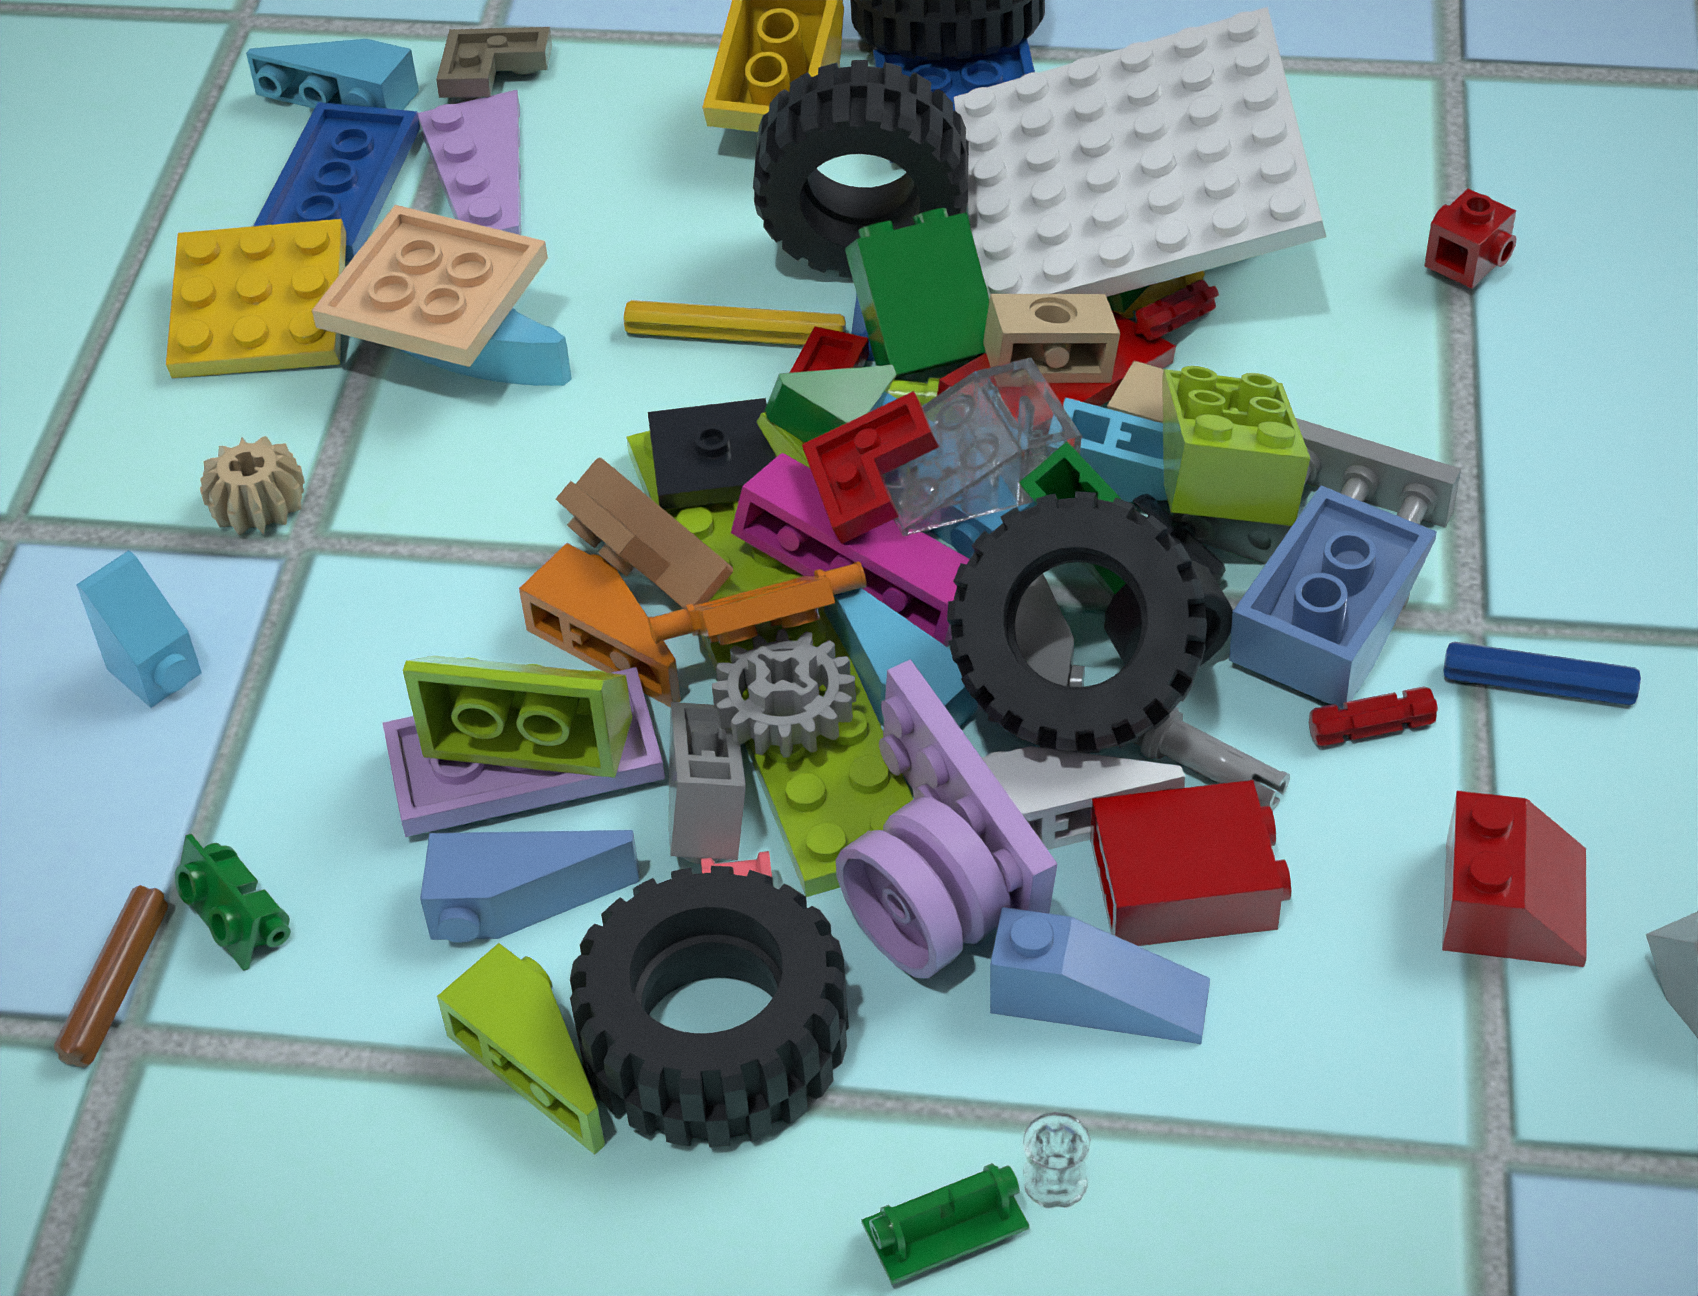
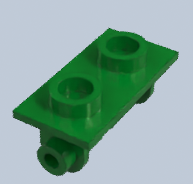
M192 834L185 835L180 865L175 871L177 892L182 901L187 905H191L208 926L214 941L228 951L243 971L248 970L254 947L265 944L269 947H277L289 938L291 933L289 928L290 918L265 889L256 891L258 880L240 860L232 847L211 843L203 848Z
M993 1163L984 1166L982 1172L897 1206H883L880 1208L879 1213L861 1219V1224L891 1285L1029 1229V1223L1014 1195L1020 1193L1014 1171L1009 1165L998 1168Z

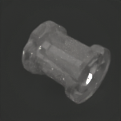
M1060 1112L1042 1114L1032 1120L1024 1132L1023 1151L1027 1160L1023 1168L1025 1178L1024 1189L1033 1202L1044 1208L1071 1207L1080 1201L1087 1191L1086 1160L1089 1157L1091 1139L1084 1124L1070 1114Z

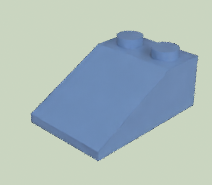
M1320 485L1233 610L1229 661L1331 705L1336 704L1338 708L1344 709L1343 703L1353 700L1373 669L1436 540L1437 531Z

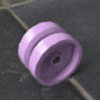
M931 797L913 799L889 816L883 826V830L866 832L843 848L836 858V872L840 888L859 926L882 954L896 967L915 978H930L955 960L963 950V943L976 944L998 928L1002 907L1010 908V896L1002 872L988 847L969 823L948 805Z

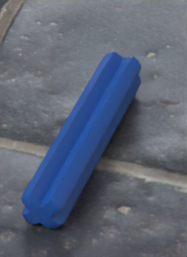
M1461 642L1449 643L1443 667L1444 677L1448 680L1628 706L1635 704L1641 684L1640 670L1636 667Z

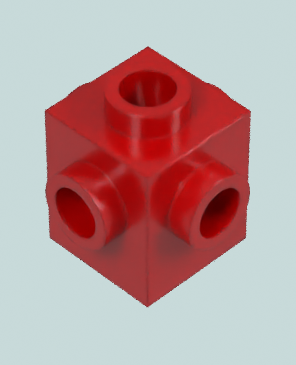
M1467 188L1450 205H1443L1435 214L1430 224L1424 266L1473 289L1496 266L1502 267L1510 259L1517 242L1516 236L1512 234L1517 210L1499 203L1487 195Z

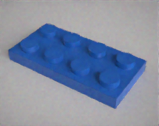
M318 102L253 226L342 219L347 233L345 261L350 262L367 241L420 130L417 111Z

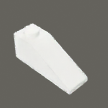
M1035 746L1007 752L998 751L981 757L1047 850L1090 840L1092 798L1185 787V774L1182 767L1177 765L1072 751H1058Z

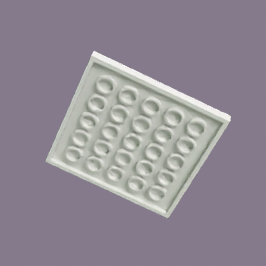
M1268 7L1251 12H1240L1227 19L1199 27H1188L1175 34L1147 42L1133 43L1119 50L1095 57L1081 58L1073 63L1039 73H1028L1015 80L990 87L976 88L969 93L954 97L955 111L963 119L966 127V139L969 141L967 205L969 222L989 299L990 294H1105L1107 297L1326 238Z

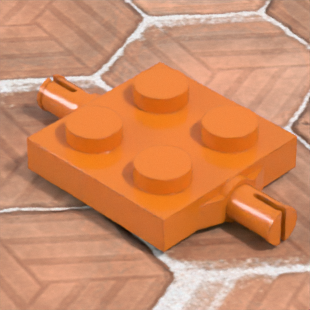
M860 562L827 571L819 569L814 571V576H802L697 605L690 603L685 605L684 609L655 617H648L649 628L655 644L691 633L693 636H707L711 643L719 641L720 645L731 644L758 636L755 624L770 621L771 626L782 625V628H789L819 620V607L834 604L833 595L858 588H866V578Z

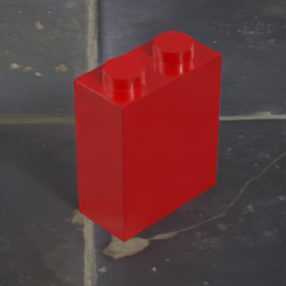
M1254 780L1092 798L1090 842L1112 935L1137 946L1278 930L1281 902L1291 899V878L1286 860H1275L1272 846L1276 844V825L1273 811L1270 806H1260Z

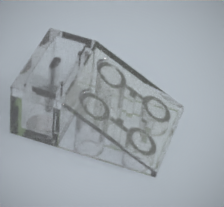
M1027 358L974 371L923 405L922 407L939 448L883 474V477L899 515L898 518L893 520L902 536H907L1032 503L1033 501L1020 486L1019 482L1066 441L1080 454L1082 435L1032 358Z

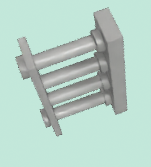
M1296 418L1310 455L1305 484L1318 488L1321 485L1361 502L1397 512V516L1419 525L1423 520L1446 528L1454 512L1461 468ZM1173 513V518L1178 522L1189 523L1194 528L1195 538L1201 543L1264 564L1267 563L1292 527ZM1409 593V595H1408V597H1407V599H1406V602H1405V604H1404V606H1403L1402 609H1405V607H1406V605H1407V603H1408V601H1409L1410 593Z

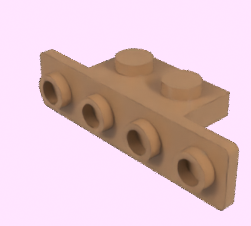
M601 457L591 464L576 484L570 481L555 499L574 515L567 524L570 529L593 548H596L601 541L606 543L598 552L604 559L625 576H628L636 568L683 609L685 605L690 603L697 605L708 602L733 572L731 565Z

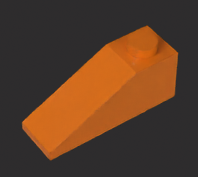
M566 543L519 588L526 630L606 673L636 667L644 694L668 707H671V702H681L675 657L664 641H660L657 644L654 643L649 628L648 616L616 568L611 566L604 558L595 554L590 555Z

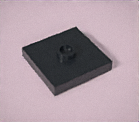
M766 398L647 412L659 506L662 509L739 501L742 486L776 458L772 447L757 424L761 413L765 412Z

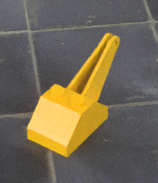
M732 0L702 106L707 126L758 132L762 116L769 112L770 102L780 91L785 89L790 92V82L805 73H809L811 77L818 75V68L837 62L840 68L844 16L843 0Z

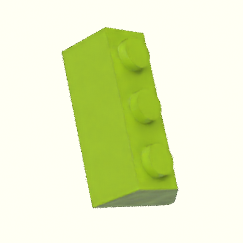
M433 655L406 660L402 671L424 758L616 777L632 721L626 675L606 673L599 670L584 671L545 667L538 664L525 665L486 661L471 657L456 658Z

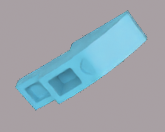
M514 308L508 313L470 367L401 350L428 364L478 379L534 386H564L572 380L565 336L552 327L544 326L518 313Z

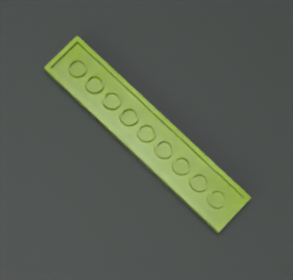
M650 430L626 436L628 454L644 494L659 505ZM739 501L665 510L733 567L732 574L709 601L804 576L731 534ZM825 606L818 608L820 619L789 628H782V625L771 626L770 621L755 625L757 633L767 643L776 641L777 632L781 629L786 630L790 641H798L800 636L807 631L812 633L813 646L818 647L827 641H831L835 644V658L848 657L850 660V675L855 676L856 702L852 703L853 718L851 722H838L839 737L836 740L826 738L823 735L817 736V751L812 753L800 743L793 745L790 757L782 756L779 745H770L763 755H759L755 751L754 739L750 738L744 742L806 897L840 888L836 872V858L841 850L868 831L883 830V826L889 816L913 800L902 773L894 775L887 767L881 755L879 740L883 738V730L852 660L824 612ZM701 635L715 671L718 663L732 664L730 649L733 646L744 648L747 651L753 649L752 638L720 645L719 641L711 643L709 637ZM823 684L819 687V695L822 697L827 690ZM747 688L742 695L744 701L749 698Z

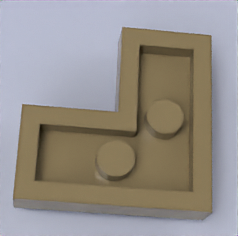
M550 27L449 29L436 78L439 98L455 97L460 101H470L481 97H491L496 71H512L516 74L526 75L538 70H547L552 49Z

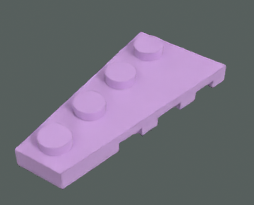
M518 90L458 104L440 105L435 109L418 113L422 137L454 218L521 235L520 103Z

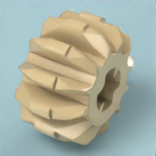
M267 436L261 437L255 443H247L241 437L239 445L233 448L219 446L218 457L203 461L204 472L200 478L202 485L200 492L204 505L208 506L212 518L216 520L219 527L232 526L238 535L243 534L251 527H257L264 535L266 525L271 523L286 525L287 514L301 510V499L304 492L303 484L305 483L301 466L297 465L296 458L293 457L286 443L272 445Z

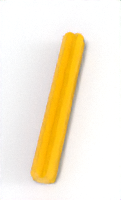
M631 300L627 302L623 316L625 331L629 334L804 346L814 326L846 333L845 316L835 313Z

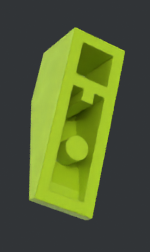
M498 943L437 995L447 1037L595 1155L605 1146L598 1106L553 995L552 981L543 967L534 959L528 956L520 959Z

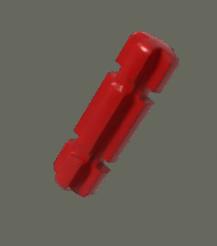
M1203 279L1197 280L1136 311L1137 323L1133 324V329L1137 335L1143 333L1148 341L1156 340L1213 311L1216 308L1214 298L1219 296L1216 286L1209 287Z
M1422 686L1403 690V697L1397 698V694L1393 692L1344 702V709L1338 710L1336 704L1318 707L1309 713V730L1316 745L1327 746L1344 742L1343 735H1349L1350 740L1401 731L1403 730V723H1407L1410 729L1431 725L1436 721L1438 706L1436 699H1434L1430 688Z

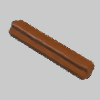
M142 885L136 886L131 890L54 1043V1050L58 1053V1059L61 1062L85 1068L94 1061L168 909V903L164 900V893L157 888L149 889Z

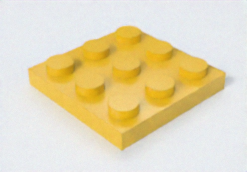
M342 219L178 233L166 355V367L171 378L340 364L341 334L316 328L312 309L345 269L347 233Z

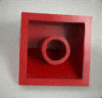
M1456 791L1446 840L1442 951L1584 967L1587 959L1586 848L1527 798Z

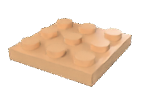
M394 205L312 309L316 328L470 367L547 261L546 243L543 240Z

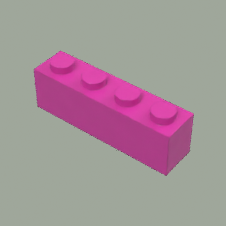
M784 453L778 455L742 486L731 534L804 576H814L815 570L822 569L827 571L860 562L866 578V588L862 589L946 647L949 646L948 641L952 640L951 625L947 622L948 601L954 600L957 588L953 580L960 563L967 565L970 559L898 518L841 544L832 529L811 469Z

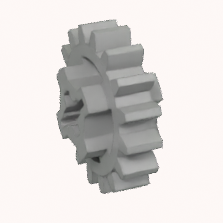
M781 629L777 632L776 641L769 643L758 634V636L752 638L753 649L747 651L744 648L733 646L730 649L732 664L718 663L716 667L718 682L712 683L714 709H717L718 725L721 729L732 728L733 742L736 745H740L750 738L754 739L756 754L763 755L770 745H779L782 756L790 757L793 745L800 743L812 753L817 751V736L823 735L826 738L836 740L839 737L838 722H851L853 718L852 703L856 702L855 676L850 675V660L847 656L835 658V644L831 641H827L818 647L813 646L811 632H804L798 641H790L786 630ZM822 684L827 689L823 697L819 695V687ZM747 688L749 698L744 701L742 695Z

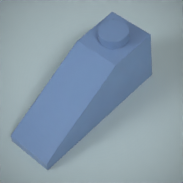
M633 830L429 833L420 901L430 939L449 940L452 942H469L474 939H499L639 882L640 871Z
M1002 907L990 963L991 1014L1196 1044L1202 1043L1210 986L1209 977L1074 917Z

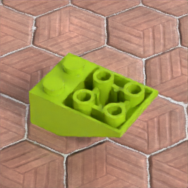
M1186 366L1181 371L1164 369L1162 376L1164 488L1170 511L1173 513L1292 526L1297 519L1310 455L1283 383H1278L1274 378L1260 373H1246L1241 378L1219 376L1214 371L1200 366Z

